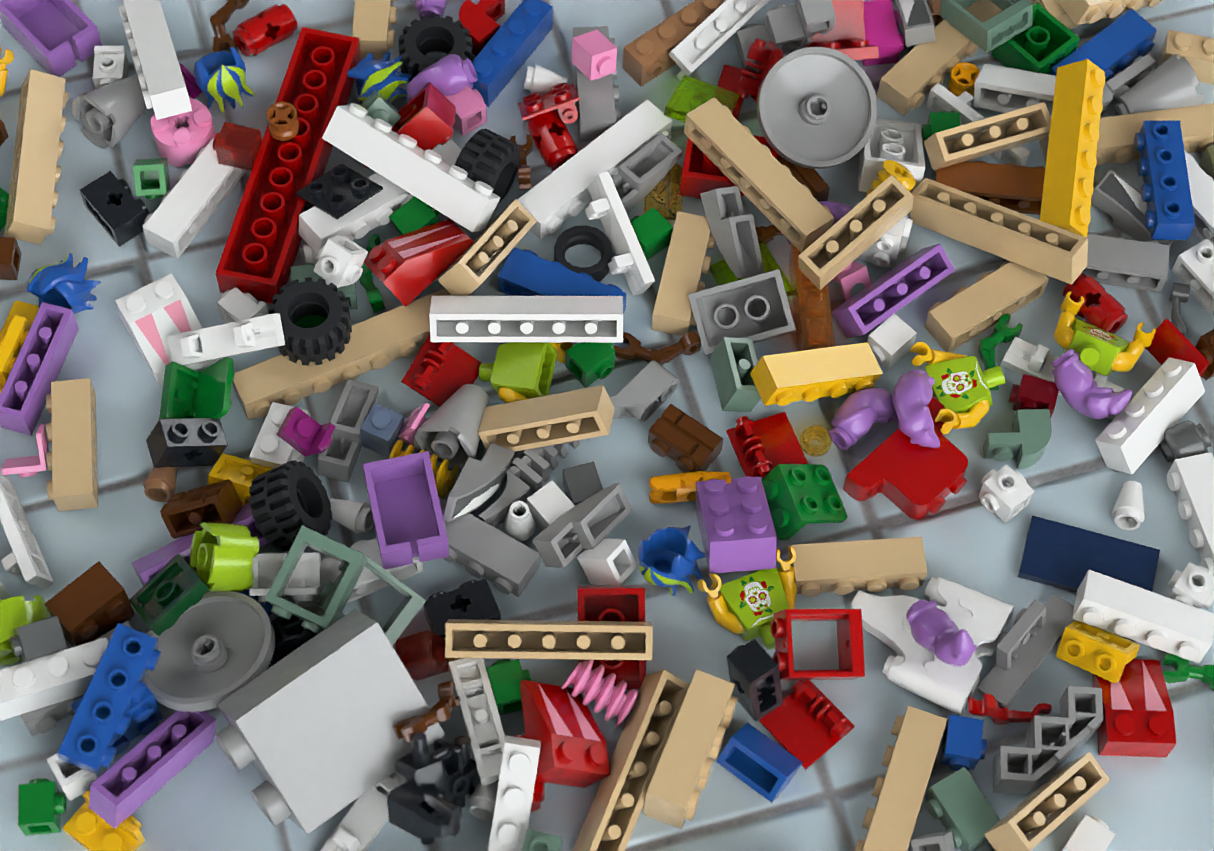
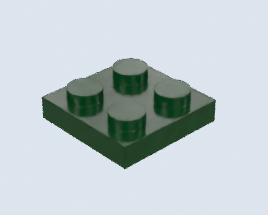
M178 554L131 597L129 602L147 626L159 637L165 630L173 627L178 618L187 609L196 605L209 590V587L189 563Z

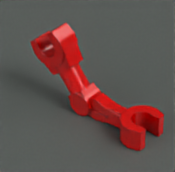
M983 694V700H976L973 697L968 698V711L970 714L982 717L989 716L997 725L1031 722L1034 715L1049 714L1052 710V705L1047 703H1039L1033 708L1032 712L1009 710L1006 707H999L997 700L991 694Z

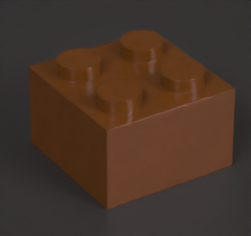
M99 561L44 603L50 617L58 615L64 638L72 647L92 642L116 628L118 623L122 624L126 621L130 623L132 617L135 616L125 589Z

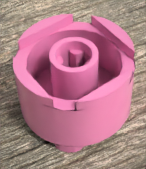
M189 98L192 108L190 112L156 120L154 113L150 120L159 155L161 158H167L168 164L172 166L184 167L183 164L194 163L200 149L205 148L212 139L216 140L211 113L202 102L196 99Z

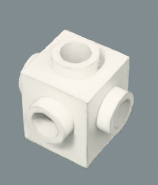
M345 236L329 238L317 254V264L313 271L323 277L322 279L326 281L327 285L333 283L339 288L354 284L362 274L363 269L361 267L368 251Z
M1006 464L999 471L993 469L981 480L983 486L978 497L989 512L995 513L1006 524L1028 506L1034 490L1027 484L1021 473L1013 471Z
M1189 562L1183 572L1177 569L1167 584L1172 589L1168 598L1199 609L1203 607L1208 610L1214 601V576L1205 567L1196 566Z

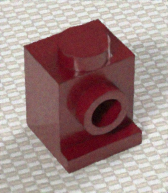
M1023 374L1019 385L1013 384L1008 402L1014 403L1012 410L1015 411L1049 409L1051 419L1059 390L1055 382Z

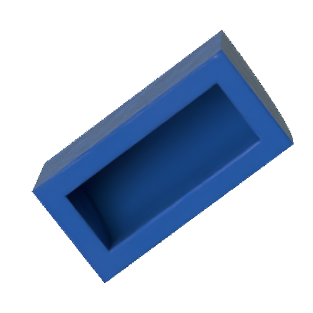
M746 723L731 736L716 761L771 803L782 793L803 764V762L749 723Z

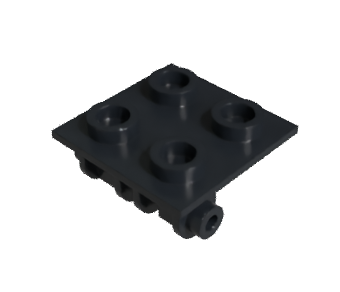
M341 163L297 191L296 196L306 201L305 211L315 206L333 218L339 219L383 190V187Z

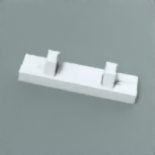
M939 83L930 90L926 107L933 113L940 111L960 113L961 125L986 119L971 108L974 97L965 91L957 97ZM1020 145L989 155L1000 164L1010 163L1017 166H1025L1030 151Z
M609 171L600 173L587 187L593 201L585 208L586 215L589 220L601 219L616 255L608 263L611 274L624 273L632 295L643 294L655 282V279Z
M280 313L167 336L171 350V361L183 366L285 345Z
M1015 336L1000 366L1020 376L1027 374L1055 382L1052 370L1055 368L1051 363L1059 357L1049 353L1050 349L1040 344L1035 346ZM1097 372L1093 374V380L1097 382V387L1112 388L1113 392L1125 390L1107 381V376ZM1118 414L1110 415L1107 418L1114 420Z
M0 471V521L13 550L1 562L5 571L14 575L22 572L26 583L36 585L44 590L54 583L10 476L2 475Z
M462 658L449 662V667L457 696L460 697V707L468 736L471 738V747L482 786L494 783L500 777L505 734L483 658ZM496 742H497L496 745H492V746H488V747H485V748H481V746H485V745H489V744H492V743H496Z
M394 771L361 795L320 851H366L389 819L387 796L377 790L378 787H383L389 794L391 790L404 784L406 778Z

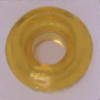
M810 426L800 436V446L810 456H823L831 448L832 438L829 436V432L822 426ZM818 440L821 445H814L810 441Z

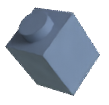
M375 403L360 427L362 446L389 458L393 446L400 439L398 434L405 424L404 415Z

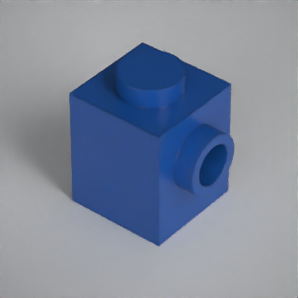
M950 714L943 733L940 764L948 765L954 771H958L963 767L967 771L969 769L974 770L979 759L984 760L986 756L987 739H982L984 720Z

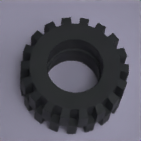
M434 14V17L422 16L420 21L417 19L411 21V27L406 26L403 29V35L399 37V56L402 55L400 61L403 63L400 66L401 73L411 75V79H409L407 84L425 68L447 55L456 54L462 60L469 58L471 62L473 61L470 32L467 28H463V23L459 20L453 22V17L450 16L441 18L440 14ZM431 52L446 53V55L437 58L425 56Z
M484 128L468 140L461 150L455 166L464 169L468 173L467 177L475 182L481 181L493 188L492 193L500 197L499 204L508 193L516 177L520 164L521 150L518 144Z
M312 277L305 278V282L299 283L298 279L291 281L292 286L284 285L280 288L281 295L275 293L272 298L273 304L269 305L268 310L269 314L280 313L285 345L278 347L279 352L284 357L288 355L289 361L296 363L298 360H301L302 365L309 366L310 362L314 361L316 365L323 364L322 360L326 358L330 362L335 359L336 352L341 354L345 350L344 344H349L351 339L352 325L348 301H346L344 293L337 290L336 285L330 283L327 286L324 279L319 278L317 282H314ZM308 315H319L326 318L321 325L314 328H301L295 325L299 319Z
M292 460L253 479L249 490L251 512L264 538L271 542L275 548H280L285 552L289 551L302 525L324 536L328 534V530L332 526L331 503L321 480L305 463Z

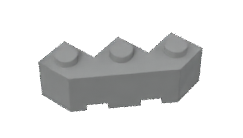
M796 0L794 5H777L766 12L765 24L758 26L756 24H749L738 30L736 45L743 68L753 71L760 70L744 63L745 60H750L762 64V62L747 58L750 44L754 43L755 38L766 41V47L769 41H772L785 54L786 52L791 53L811 44V37L816 33L820 32V34L825 35L833 30L836 15L831 0Z
M1067 686L1059 700L1060 717L1034 715L1026 729L1027 748L1000 746L993 758V792L1028 795L1089 740L1103 721L1102 688Z

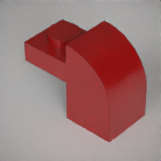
M465 0L461 5L459 21L463 23V28H467L470 32L473 54L476 57L500 29V25L496 20L505 14V0H479L476 5L470 0Z

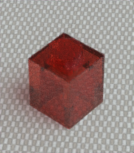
M224 122L221 132H217L213 140V150L216 151L218 163L252 171L262 142L260 129Z
M426 630L397 639L396 653L412 679L418 681L449 672V658H445V638Z

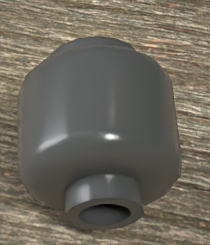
M1187 420L1166 430L1163 439L1164 443L1160 445V449L1165 460L1170 462L1172 460L1175 461V459L1208 453L1207 448L1211 446V442L1200 423L1196 425L1192 421Z

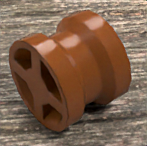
M288 102L272 104L266 113L270 134L275 139L281 141L294 138L299 131L296 108Z

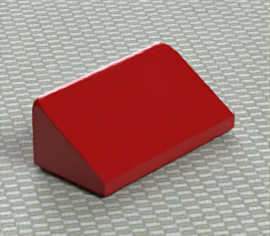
M1165 319L1156 329L1151 345L1145 347L1161 365L1169 357L1195 363L1200 378H1202L1209 365V361L1168 319Z

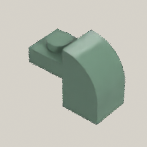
M1049 409L1017 410L1012 422V432L988 433L983 445L984 459L994 458L996 461H1007L1016 458L1017 470L1036 464L1041 459L1051 437L1052 427Z

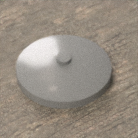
M807 47L784 56L766 74L758 92L757 118L766 141L782 158L804 168L826 169L846 162L866 145L876 123L877 100L869 77L852 58L830 48Z
M232 591L207 592L196 605L191 606L178 618L173 627L165 630L159 637L150 629L147 635L158 639L157 650L161 651V656L154 671L147 670L143 682L147 684L154 698L168 708L183 712H200L217 708L216 705L268 668L274 654L276 640L271 620L264 608L256 600L245 594Z

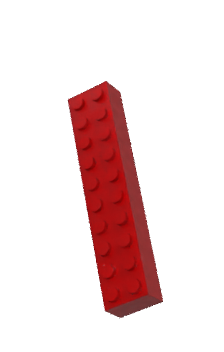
M306 27L301 28L276 102H288L296 108L299 131L294 138L281 141L272 137L267 125L215 273L220 293L236 287L244 294L246 292L250 293L258 301L273 303L272 298L275 293L281 295L280 288L284 285L287 286L291 274V266L294 265L302 241V237L298 234L299 214L305 212L304 206L307 205L305 200L296 196V192L324 175L333 145L322 139L337 106L347 105L355 78L349 77L347 72L362 60L359 38Z

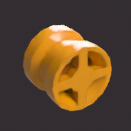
M968 62L956 64L951 71L948 90L957 97L965 91L974 96L975 81L980 73L979 69Z

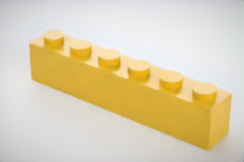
M1089 59L1057 67L1040 211V221L1083 237L1088 235V226L1091 220L1090 207L1094 192L1093 179L1097 164L1096 151L1100 136L1099 123L1102 112L1103 86L1105 85V72Z

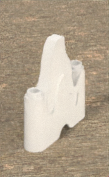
M932 577L926 587L925 595L929 596V601L935 600L937 602V608L946 612L959 630H966L972 638L974 645L978 647L966 665L953 666L939 660L935 654L920 646L912 636L906 614L909 608L920 599L905 595L880 597L859 590L851 603V609H862L863 629L884 642L897 654L896 657L892 655L888 657L882 673L887 675L888 680L961 716L968 705V698L972 697L980 680L979 674L982 669V663L978 657L993 655L996 650L994 648L995 643L1006 630L1015 606L945 578L939 577L937 579Z

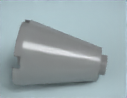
M1179 54L1167 59L1118 97V104L1115 106L1118 116L1203 105V94L1197 95L1195 86L1199 85V81L1189 62L1184 57L1178 59Z
M137 74L80 94L72 101L71 106L75 121L80 118L84 126L81 129L84 136L94 145L103 149L109 146L112 148L117 145L147 108Z
M477 384L462 385L419 426L413 440L417 451L420 452L424 449L429 452V456L436 454L439 463H442L445 459L449 460L448 470L450 471L458 464V472H461L468 458L475 459L480 440L478 429L485 407H488L489 397L485 390Z

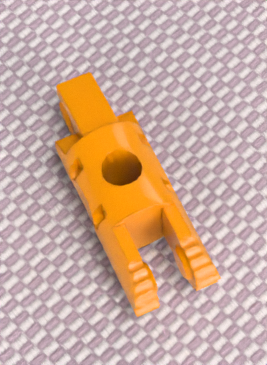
M696 471L651 477L649 487L653 490L649 492V501L653 504L696 501V482L725 479L726 483H732L730 472Z

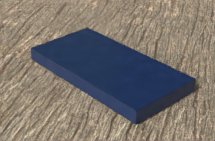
M1032 515L1018 577L1077 593V589L1088 570H1092L1152 592L1160 550Z

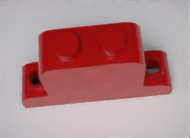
M935 397L927 405L934 422L935 433L940 440L939 448L911 444V438L898 428L846 475L843 490L857 501H865L873 498L878 493H882L912 519H921L929 512L932 515L937 513L946 502L944 498L951 492L954 495L957 494L967 483V480L964 478L968 467L966 455L942 435L943 433L940 429L944 422L934 421L940 410L946 409L945 406Z

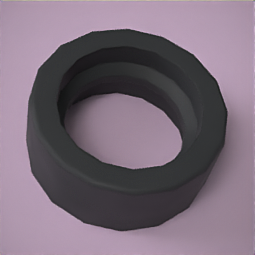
M587 225L573 226L565 230L557 238L554 246V261L560 262L567 269L574 272L589 274L594 280L600 282L610 270L608 263L612 261L611 242L605 233L595 227ZM586 244L599 250L601 259L593 266L581 268L567 262L565 252L575 245Z

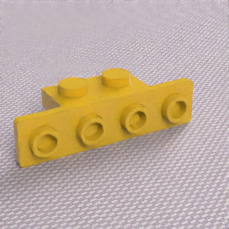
M15 301L0 332V394L37 315L39 306Z

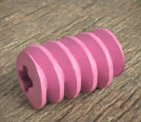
M594 660L579 661L561 688L565 689L571 684L574 685L571 696L576 697L582 692L585 693L582 704L587 705L593 700L596 701L593 712L597 714L604 708L607 709L604 720L608 722L615 716L618 717L615 727L617 728L634 706L638 691L633 689L625 694L627 683L623 680L614 686L616 675L613 672L603 678L605 667L602 664L592 670Z

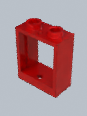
M784 609L774 613V618L771 621V635L775 638V652L772 659L779 666L780 680H853L865 677L862 609ZM791 621H836L839 670H794Z

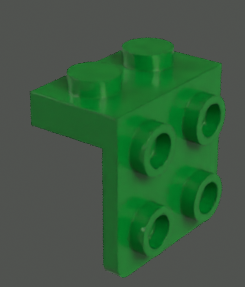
M224 357L200 372L173 361L165 366L159 419H220L225 416L231 408L230 393L231 383L234 379V360Z
M778 464L762 479L778 540H789L806 524L843 523L848 517L831 474L825 465Z

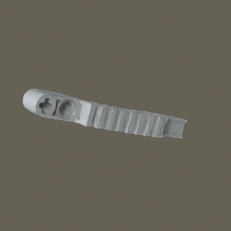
M651 361L615 396H609L615 408L613 419L636 418L638 421L644 422L674 393L679 385V379L657 361ZM579 440L527 449L523 452V458L519 459L516 457L512 461V467L506 471L507 482L503 494L496 502L483 511L479 518L493 527L504 522L510 506L514 502L523 501L527 503L528 496L525 493L529 490L535 493L542 488L541 480L546 482L550 478L548 466L554 470L559 465L556 457L557 454L563 459L569 454L567 443L575 449L580 445Z

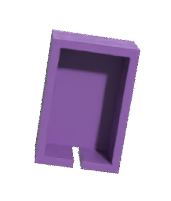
M71 0L0 1V19L3 27L51 75L62 76L77 66V59L83 62L94 55V46H102L97 26Z
M426 451L363 464L383 568L390 569L413 564L414 557H419L420 562L449 557L448 538L429 452Z
M741 477L732 479V483H726L725 479L696 482V515L709 573L776 568L777 536L761 477Z

